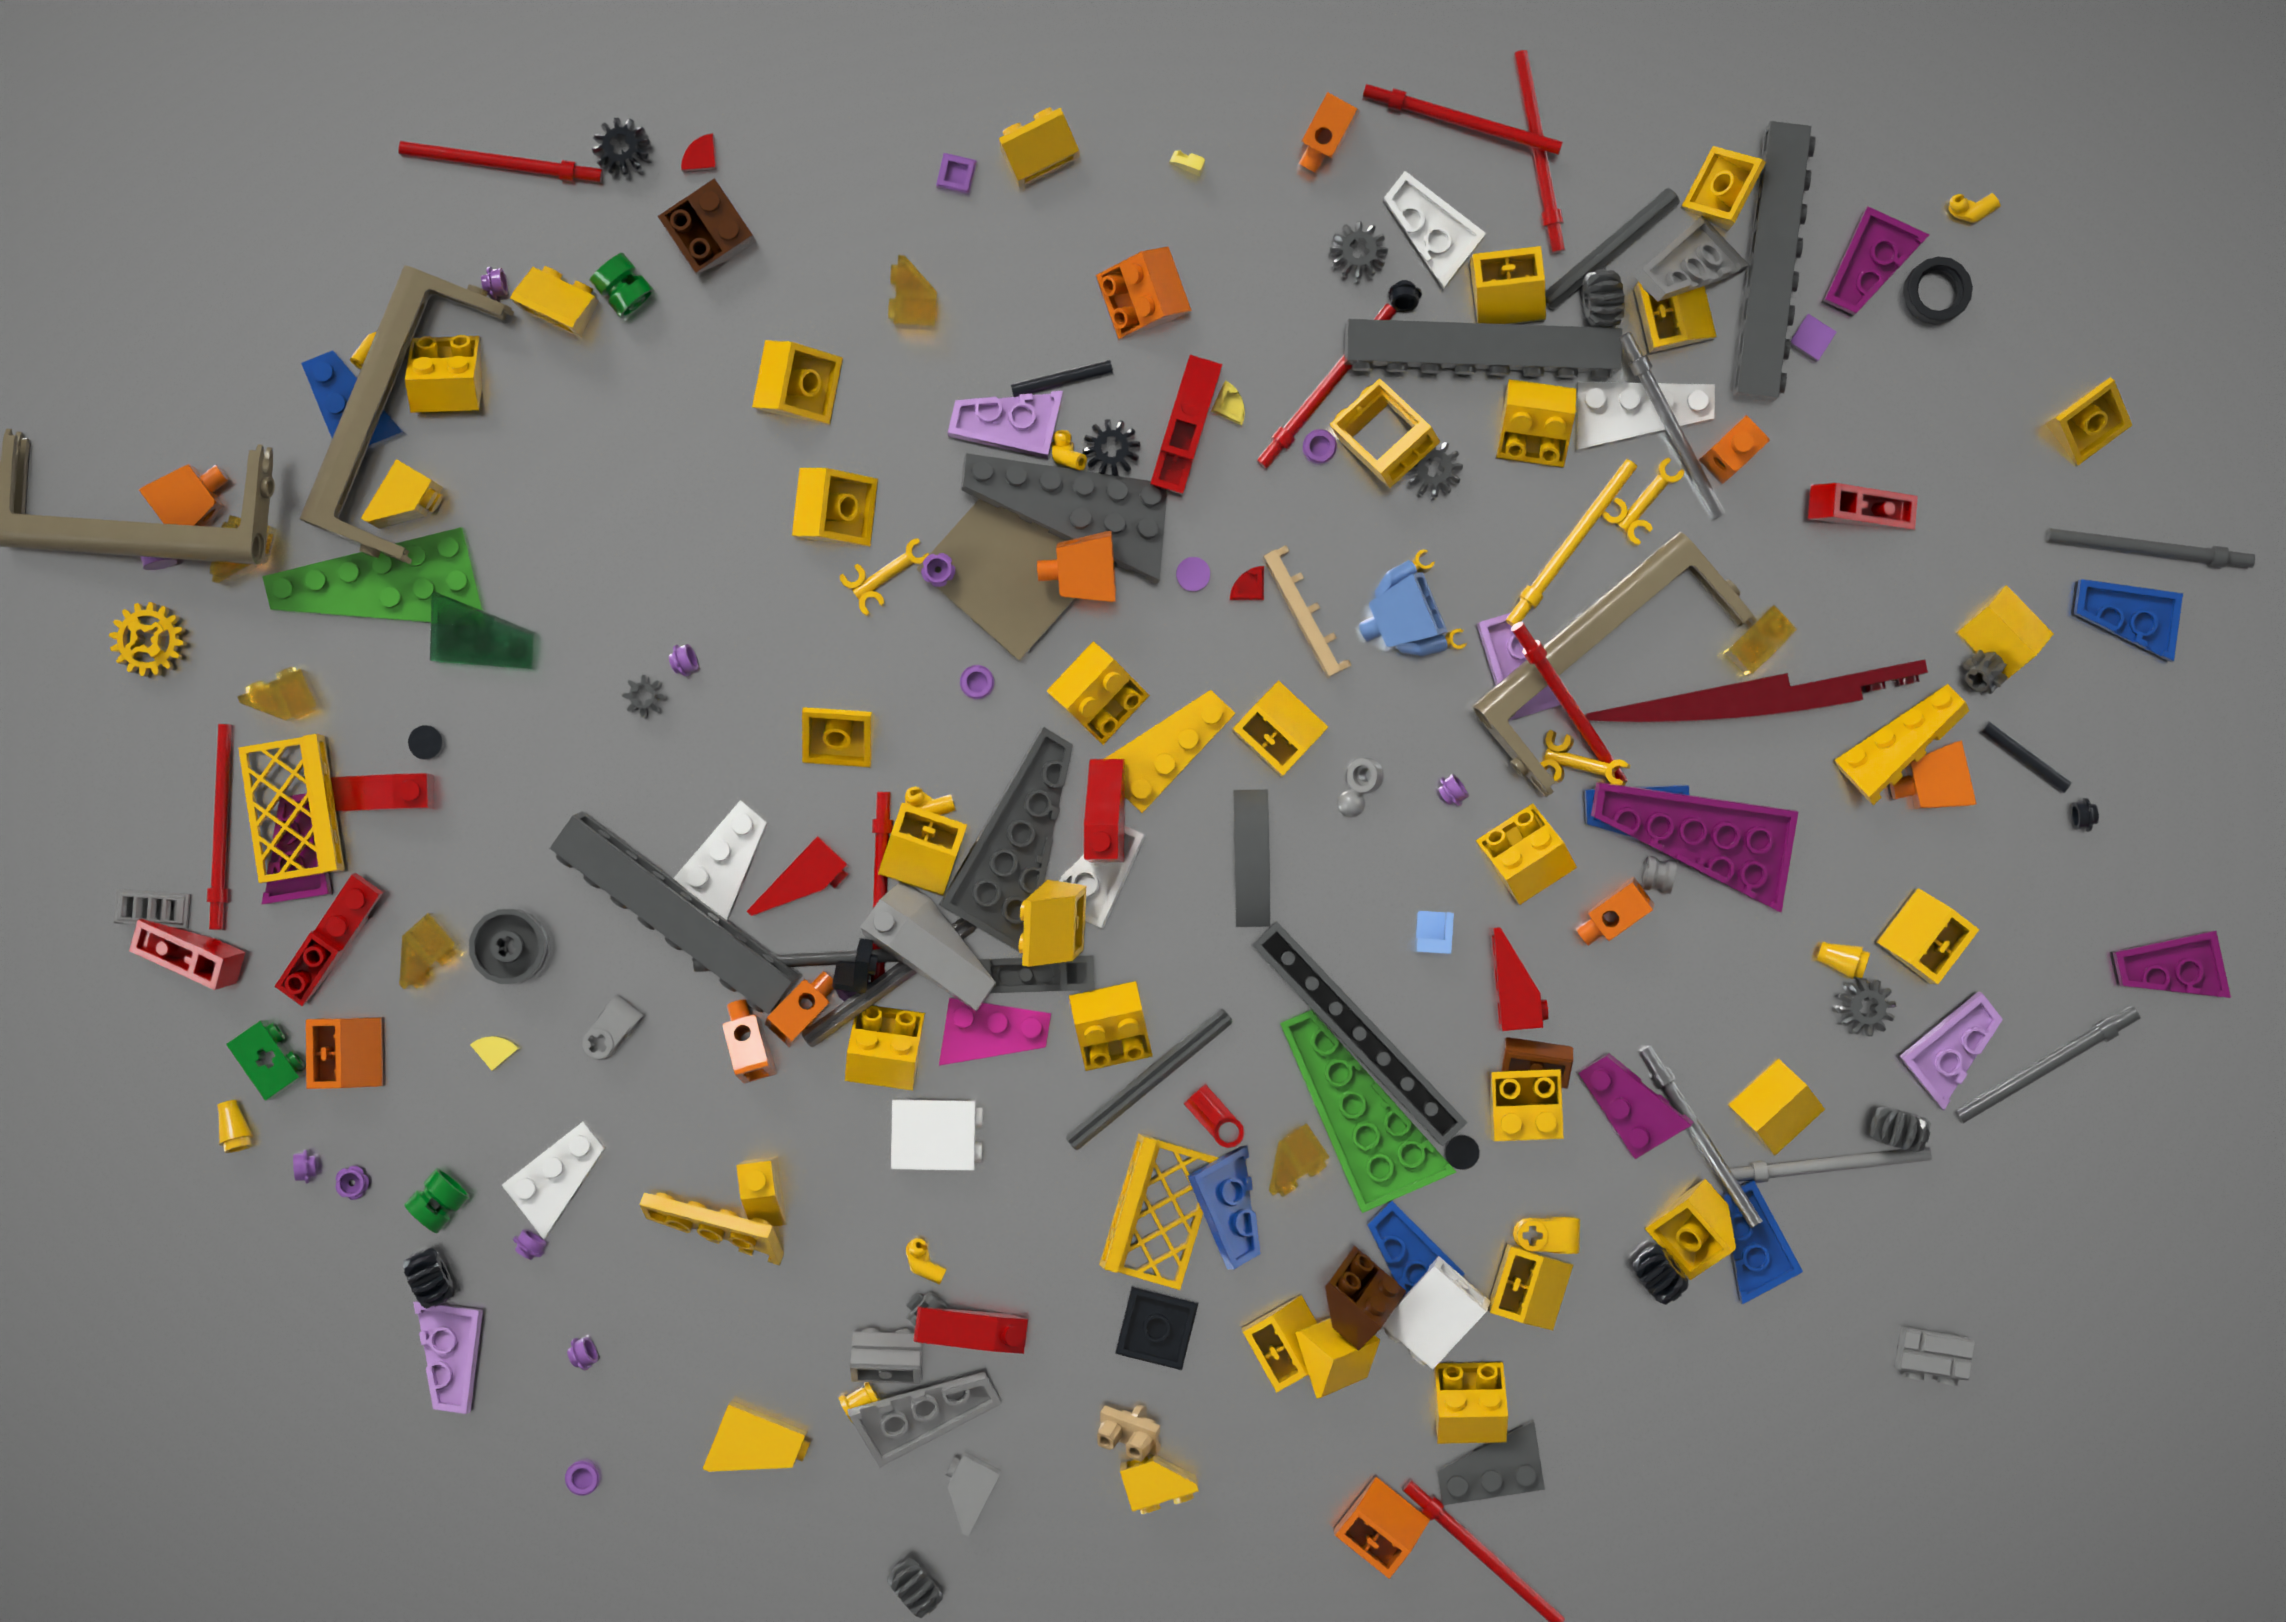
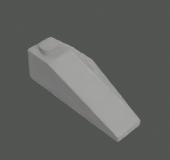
M899 882L886 893L860 927L863 937L874 940L873 943L976 1012L996 984L931 898L909 884Z

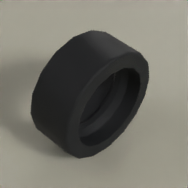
M1938 256L1926 259L1911 271L1905 281L1904 297L1907 307L1916 318L1925 323L1938 325L1950 322L1965 311L1971 301L1973 286L1970 275L1962 264L1952 258ZM1936 270L1950 274L1958 287V295L1954 304L1948 309L1940 311L1932 310L1925 306L1920 300L1918 293L1919 283L1923 276Z

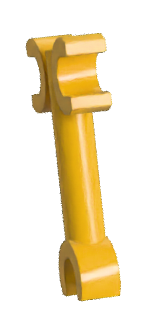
M1670 458L1664 459L1659 464L1657 469L1658 476L1628 511L1626 503L1622 499L1615 498L1613 503L1620 510L1619 516L1612 517L1606 511L1601 515L1606 523L1616 524L1624 531L1632 545L1638 546L1641 543L1634 535L1635 528L1642 527L1648 533L1653 529L1649 522L1638 519L1668 484L1678 482L1684 475L1685 471L1682 469L1675 476L1667 475L1665 467L1670 463Z
M918 538L911 540L907 544L904 554L867 579L865 570L859 564L854 566L859 573L857 581L850 582L844 574L840 575L842 584L848 589H852L858 598L859 609L864 615H870L869 610L866 608V601L870 598L877 599L881 606L885 605L884 598L880 593L874 591L913 563L920 565L929 555V553H926L920 558L913 555V548L921 543Z
M1553 730L1548 731L1545 738L1548 749L1545 753V760L1540 762L1545 770L1550 767L1555 768L1554 781L1561 783L1565 775L1563 765L1605 776L1611 784L1625 786L1626 782L1615 778V771L1620 767L1630 769V764L1620 759L1614 760L1609 764L1567 753L1573 747V736L1566 734L1564 743L1556 746L1555 738L1557 733Z

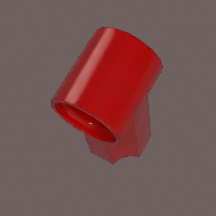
M1206 1084L1184 1103L1187 1109L1222 1147L1233 1148L1243 1141L1245 1135L1244 1126ZM1228 1122L1234 1123L1239 1129L1238 1138L1230 1143L1223 1141L1219 1134L1221 1126Z

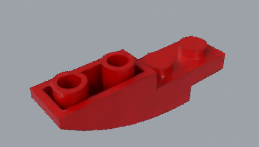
M1194 355L1189 356L1150 485L1183 495L1223 364Z
M356 872L352 874L316 929L309 933L274 987L299 1005L304 1006L369 919V913L383 892Z

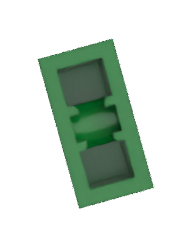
M260 1020L226 1045L263 1099L267 1101L274 1099L306 1075L301 1070L305 1067L301 1058L294 1050L289 1052L283 1044L282 1040L285 1039V1036L277 1024L274 1022L270 1024L267 1020ZM265 1052H274L275 1057L272 1058L274 1065H265L263 1063V1060L266 1058Z

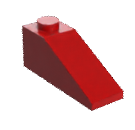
M1841 483L1811 485L1808 519L1840 524L1915 530L1918 496Z
M1090 759L1084 819V860L1090 863L1124 862L1125 759Z
M434 775L331 777L336 812L434 809Z
M817 836L746 912L751 916H756L825 891L830 885L836 889L848 877L849 874L845 870L849 864L821 837Z
M144 919L137 920L129 949L130 952L213 990L237 984L246 953L218 939Z
M1501 927L1491 928L1499 1030L1543 1028V1020H1548L1547 1000H1541V993Z
M918 1307L913 1341L992 1352L1024 1354L1028 1319L1007 1313Z

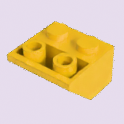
M1051 107L1046 108L1033 116L1034 121L1024 126L1021 123H1016L1002 131L1004 136L999 138L1000 149L1019 187L1080 157L1079 148L1061 108L1054 111Z
M1541 246L1472 254L1469 261L1477 323L1516 324L1546 320L1545 275Z
M1639 281L1634 286L1649 353L1717 337L1705 286L1659 302L1643 289Z
M424 336L412 339L405 375L410 413L479 410L482 393L480 336Z
M1509 379L1502 411L1496 458L1564 467L1576 413V388Z
M1094 641L1047 690L1102 745L1150 696L1114 658Z
M1278 680L1234 726L1232 731L1282 777L1325 732L1328 726Z
M902 802L878 874L943 896L967 824Z
M1533 803L1476 840L1493 869L1519 905L1577 868L1565 843Z
M1047 880L1022 902L1020 919L1024 921V931L1020 936L1018 946L1019 953H1022V966L1030 967L1073 961L1084 950L1087 885Z
M1917 888L1876 943L1928 983L1938 985L1980 929L1946 904Z
M1136 981L1069 995L1085 1071L1153 1057Z
M871 1005L856 1016L853 1020L847 1049L845 1081L913 1091L925 1013Z
M1561 1069L1491 1072V1140L1564 1139Z
M1507 1244L1490 1297L1491 1302L1488 1311L1517 1322L1553 1331L1573 1264Z
M1302 1295L1242 1328L1244 1336L1276 1393L1308 1375L1295 1332L1312 1326L1317 1321Z
M1503 1362L1439 1363L1434 1368L1437 1444L1506 1442L1508 1408Z
M1148 1454L1142 1461L1132 1459L1120 1463V1473L1132 1512L1140 1510L1141 1514H1147L1160 1509L1162 1502L1172 1499L1174 1504L1183 1503L1193 1499V1494L1199 1491L1197 1477L1194 1474L1158 1455Z

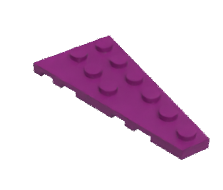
M1596 782L1591 816L1782 913L1798 811Z

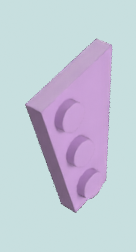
M1052 391L1051 394L1032 395V393L1019 394L1018 397L1007 398L986 397L955 400L948 436L1048 459L1063 391Z
M1510 613L1477 623L1495 685L1500 683L1527 660L1522 653L1524 648L1511 630L1512 626L1506 622ZM1547 685L1516 711V714L1508 721L1557 707L1561 704Z
M1978 991L1899 1057L1938 1107L1944 1111L1951 1101L1949 1098L1958 1084H1962L1968 1074L1966 1073L1976 1056L1982 1053L2003 1019L1984 994Z
M418 1301L413 1302L415 1314H418L420 1323L421 1345H424L426 1355V1373L433 1409L462 1414L470 1413L483 1310L443 1304L426 1309Z

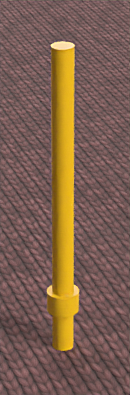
M1625 460L1531 586H1526L1519 596L1521 600L1506 619L1509 625L1513 626L1521 622L1531 608L1536 609L1544 598L1542 593L1636 470L1637 465L1633 461Z

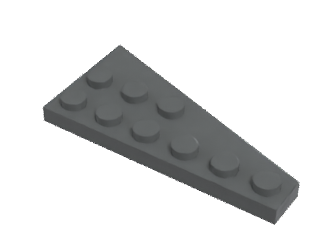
M966 453L963 462L962 491L997 508L1003 507L1019 515L1020 519L1030 524L1034 522L1047 528L1049 533L1066 541L1112 531L1114 561L1118 563V566L1128 571L1132 569L1146 576L1147 580L1158 584L1160 581L1167 500L1166 489L1150 485L1151 481Z
M1045 727L1040 728L939 903L941 907L1018 952L1019 939L1024 931V921L1020 919V908L1022 902L1037 890L1045 880L1053 842L1052 836L1055 821L1058 818L1060 809V797L1063 785H1065L1073 744Z

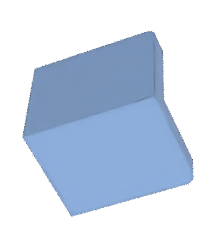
M1418 911L1415 952L1451 954L1454 913Z

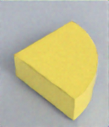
M1181 150L1173 152L1169 163L1200 177L1205 166V159L1193 153L1188 156L1181 152Z
M1225 380L1211 413L1242 427L1245 416L1242 397L1237 389Z
M496 1036L484 1037L470 1044L491 1071H494L520 1049L512 1041Z

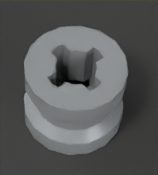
M1649 856L1644 870L1642 889L1651 890L1658 888L1662 893L1671 894L1675 881L1677 861L1668 860L1667 862H1661L1657 857Z

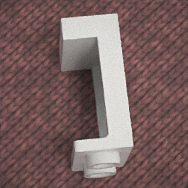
M893 1099L891 1169L975 1170V1163H982V1142H976V1128H982L983 1108H976V1100Z
M1438 1256L1429 1266L1425 1275L1399 1301L1383 1325L1384 1331L1393 1341L1402 1342L1410 1349L1411 1356L1422 1365L1427 1364L1433 1370L1483 1317L1491 1301Z

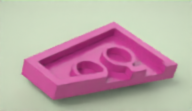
M949 998L939 1066L1045 1048L1051 1013L982 1003L976 1012L960 1000Z

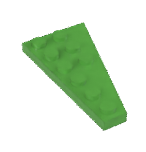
M463 527L395 543L409 551L408 557L412 559L411 564L380 553L379 558H375L359 552L262 576L270 610L488 627Z
M1312 1010L1280 1023L1362 1213L1456 1173L1454 1168Z

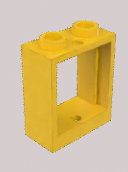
M1380 378L1373 385L1366 387L1360 396L1348 408L1341 410L1329 424L1337 438L1389 488L1396 484L1440 443L1433 428ZM1389 405L1412 429L1376 460L1353 436Z

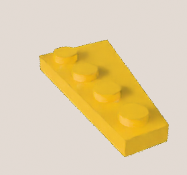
M1210 690L1104 758L1125 759V798L1143 813L1236 713Z

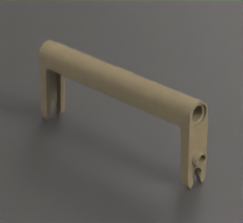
M404 265L299 518L301 521L360 544L359 551L372 557L379 558L380 553L411 564L412 559L408 557L409 551L406 548L339 520V515L429 298L432 295H436L503 321L506 315L513 316L514 311L511 310V307L486 297L488 292L477 286L469 284L467 289L416 268Z
M6 429L0 460L1 547L260 564L263 560L266 548L270 497L273 496L275 489L274 479L272 478L273 448L267 447L264 453L263 445L258 444L256 450H249L241 522L238 528L25 514L29 439L23 438L22 432H16L13 435L12 429Z
M1679 532L1543 647L1547 651L1546 658L1558 676L1561 675L1677 576H1681L1686 571L1692 574L1738 627L1743 623L1749 627L1757 620L1739 598L1741 593L1737 586L1729 579L1725 581L1697 546L1685 534ZM1526 660L1474 703L1472 709L1484 726L1512 758L1510 764L1521 777L1527 776L1537 789L1547 797L1554 792L1551 788L1555 783L1554 779L1508 722L1516 714V711L1548 685L1536 666L1529 664Z

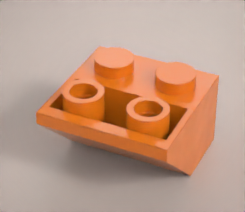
M1169 246L1141 251L1096 275L1118 339L1168 323L1192 311Z
M382 1017L306 1019L307 1089L383 1086Z
M1375 1476L1333 1531L1338 1539L1390 1579L1410 1554L1430 1519Z

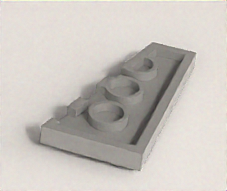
M1701 216L1634 277L1640 282L1643 289L1659 302L1740 274L1749 264Z
M984 1371L847 1409L851 1421L880 1468L1002 1403Z

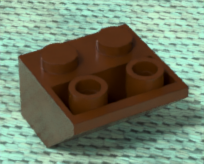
M715 178L658 215V218L696 274L730 260L756 242L753 234Z
M1355 1246L1350 1249L1325 1285L1332 1328L1359 1351L1383 1327L1406 1292L1395 1279L1386 1274Z

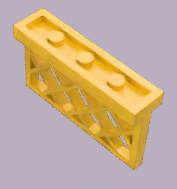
M311 734L299 738L238 747L258 882L267 883L345 871L324 735ZM300 745L302 759L296 768L293 769L280 760L288 747ZM279 749L275 755L268 751ZM263 752L272 759L261 775L251 769L249 753ZM276 763L291 773L280 789L265 779ZM302 768H304L305 777L299 774ZM252 775L257 778V781L254 783V785ZM296 777L304 782L307 788V794L300 803L285 793ZM262 783L277 793L266 809L258 804L255 799V792ZM281 797L296 807L286 823L270 813ZM308 801L310 811L304 807ZM257 809L262 812V815L259 817V819ZM301 811L309 816L312 821V828L305 837L290 827ZM267 817L282 827L271 843L263 838L260 833V826ZM286 831L302 841L291 857L276 847ZM313 835L315 845L309 841ZM262 843L267 846L265 852H263ZM306 845L316 852L318 867L306 869L295 861ZM274 851L287 862L279 873L267 875L265 860ZM291 865L299 869L294 871H288Z
M1138 1134L1099 1266L1108 1271L1119 1272L1180 1290L1203 1212L1199 1202H1197L1196 1209L1183 1215L1175 1199L1193 1190L1187 1177L1190 1174L1185 1167L1186 1165L1197 1159L1209 1162L1210 1164L1219 1158ZM1160 1148L1172 1151L1178 1162L1177 1165L1162 1173L1156 1164ZM1179 1154L1189 1156V1158L1182 1161ZM1153 1168H1154V1170H1155L1157 1176L1151 1178V1175H1152V1172H1153ZM1182 1169L1189 1185L1172 1194L1164 1177ZM1160 1180L1168 1197L1151 1206L1146 1197L1147 1188ZM1143 1201H1144V1203H1145L1147 1209L1141 1211V1208H1142V1205H1143ZM1172 1202L1180 1218L1162 1227L1154 1211ZM1150 1213L1158 1230L1141 1239L1136 1230L1137 1221ZM1193 1217L1191 1225L1189 1226L1186 1220ZM1183 1223L1188 1233L1186 1242L1173 1248L1165 1232ZM1134 1235L1137 1242L1131 1244ZM1162 1235L1170 1251L1152 1260L1144 1244ZM1140 1246L1148 1263L1138 1269L1124 1266L1128 1252ZM1183 1250L1181 1259H1179L1176 1253ZM1173 1256L1178 1265L1175 1279L1171 1280L1161 1277L1155 1265ZM1149 1268H1152L1155 1275L1146 1273L1144 1271H1146Z

